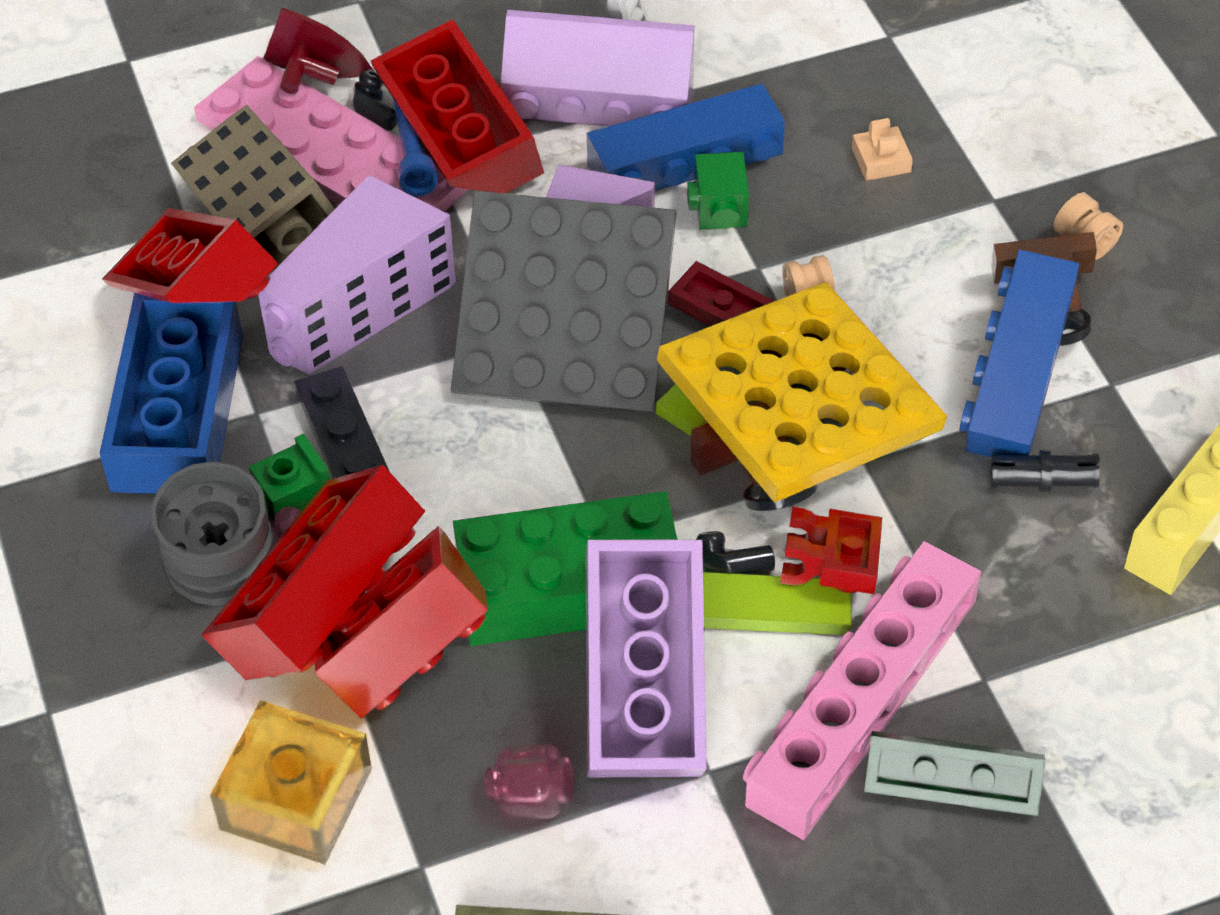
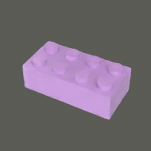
M588 540L585 554L587 778L701 777L706 771L702 540Z

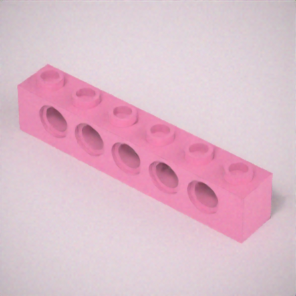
M925 541L912 558L904 556L898 562L890 579L891 586L884 595L876 593L866 606L862 616V625L855 634L848 631L841 638L833 655L834 662L826 673L819 670L814 674L805 690V701L796 713L789 710L784 714L775 730L773 737L775 741L766 753L758 751L749 761L743 774V781L747 783L745 807L804 841L869 751L871 732H883L975 604L981 576L980 570ZM912 605H918L924 608L913 607ZM883 643H891L896 646L890 647L883 645ZM853 682H864L869 685L858 686L853 684ZM833 721L839 723L840 726H827L822 722ZM806 762L810 764L811 767L799 768L792 765L791 763Z

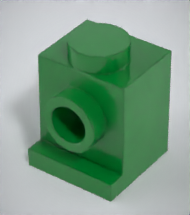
M304 433L294 438L295 445L248 466L250 475L255 478L264 492L268 514L277 527L296 519L325 482L330 480L327 466Z

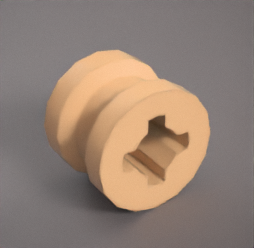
M825 255L812 257L810 262L806 264H799L796 261L783 264L782 276L786 297L823 282H827L835 291L831 266Z

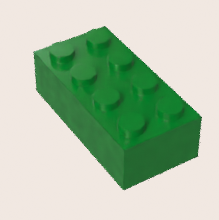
M667 491L453 520L455 548L485 589L488 611L485 612V620L475 632L469 635L470 646L586 630L585 554L588 540H678Z

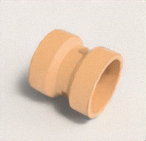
M1083 192L1073 196L1062 206L1055 217L1053 227L1054 231L1061 236L1094 232L1097 247L1095 260L1109 252L1117 243L1122 234L1123 222L1110 212L1102 213L1099 210L1098 202Z

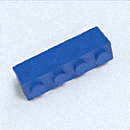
M763 83L587 132V167L591 171L655 182V191L695 180V154L743 152L745 165L782 155L785 120Z
M1019 249L1014 268L1004 267L997 296L1005 297L1001 312L992 310L985 335V340L993 342L989 357L979 355L973 376L972 385L980 387L976 402L966 401L959 430L968 432L967 452L991 457L992 454L1030 455L1075 291L1080 263Z

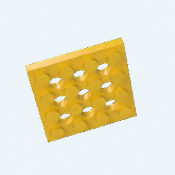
M827 282L659 346L657 362L774 503L944 429L948 417ZM802 334H816L823 339V341H820L813 337H804ZM773 350L780 353L783 357L778 358L772 354H762L760 351ZM724 366L732 367L741 374L736 375L729 371H720L718 368ZM844 367L852 371L853 375L843 371H834L832 368ZM803 384L808 386L812 392L799 388L793 389L790 385ZM760 401L767 404L771 409L765 410L758 406H750L747 402ZM874 401L885 409L881 410L874 406H865L862 402ZM830 418L837 420L843 427L839 428L833 424H823L820 419ZM790 436L797 439L801 444L796 446L789 442H780L777 437Z

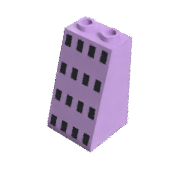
M368 175L269 275L270 281L268 285L258 294L269 354L280 364L293 366L310 375L451 288L456 282L450 214Z

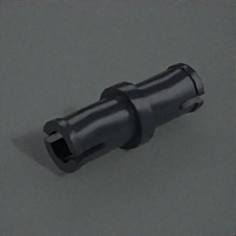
M1039 450V455L992 454L991 487L1039 486L1040 492H1050L1051 486H1092L1093 488H1099L1100 466H1097L1100 462L1099 454L1051 455V450Z

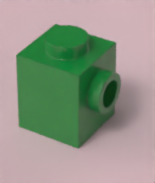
M743 152L695 154V181L687 182V201L689 211L697 210L700 230L748 227L749 189Z

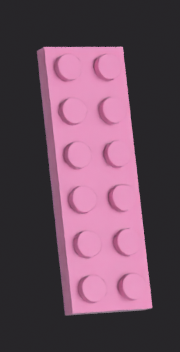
M259 56L194 107L197 121L214 130L228 117L247 104L310 174L327 199L338 206L368 175L402 191L397 174L398 165L404 158L399 137L302 81L297 93L289 94L284 92L280 88L284 71ZM436 166L438 176L436 188L428 195L415 198L445 212L468 189L450 187Z

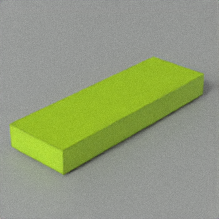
M703 572L704 628L845 635V633L851 630V593L841 592L832 587L819 585L820 578H812L807 583L801 585H788L780 583L781 576Z

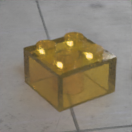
M260 700L210 794L219 830L326 865L372 770L366 733Z

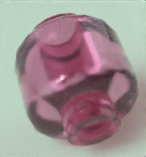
M552 744L505 747L498 754L494 767H489L486 771V794L489 801H496L500 812L508 820L549 819L556 817L562 811L564 804L570 803L573 798L574 772L571 761L568 757H562L559 750Z

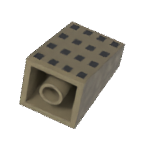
M247 104L171 162L212 216L236 219L274 258L278 264L268 275L335 210L315 180Z

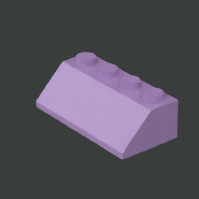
M507 10L501 90L521 119L612 126L690 104L693 98L695 25Z

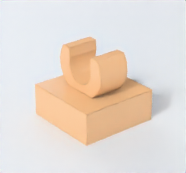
M889 118L871 121L869 123V132L853 135L852 150L866 181L911 172L912 156L898 126L890 128L891 121Z

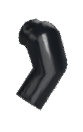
M364 70L359 75V82L354 84L352 106L357 114L383 129L391 131L397 124L395 110L382 102L383 91L381 87L383 82L376 71Z
M721 531L702 532L696 537V540H702L703 566L725 574L746 575L770 572L775 569V556L770 545L733 550L725 548V535Z

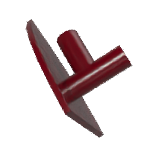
M281 8L263 59L285 69L280 83V88L284 92L289 94L297 93L303 75L334 86L338 78L359 77L360 73L364 70H373L363 54L346 38L318 21L286 8Z

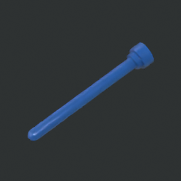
M393 99L404 158L397 168L399 184L403 192L413 197H422L431 193L437 186L436 166L430 157L423 154L420 139Z

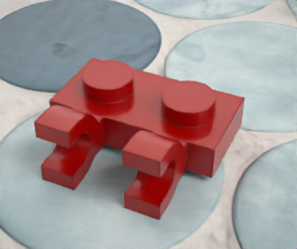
M792 506L789 527L800 528L807 533L803 535L787 533L785 556L800 559L802 563L783 562L780 583L801 585L807 583L814 575L820 576L819 585L832 587L845 593L862 592L874 594L878 577L883 517L829 509L828 517L815 515L812 511Z

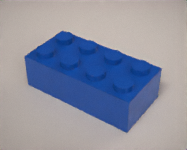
M134 293L99 453L110 492L156 494L157 490L172 474L192 464L213 461L221 462L243 339L237 301L170 303Z

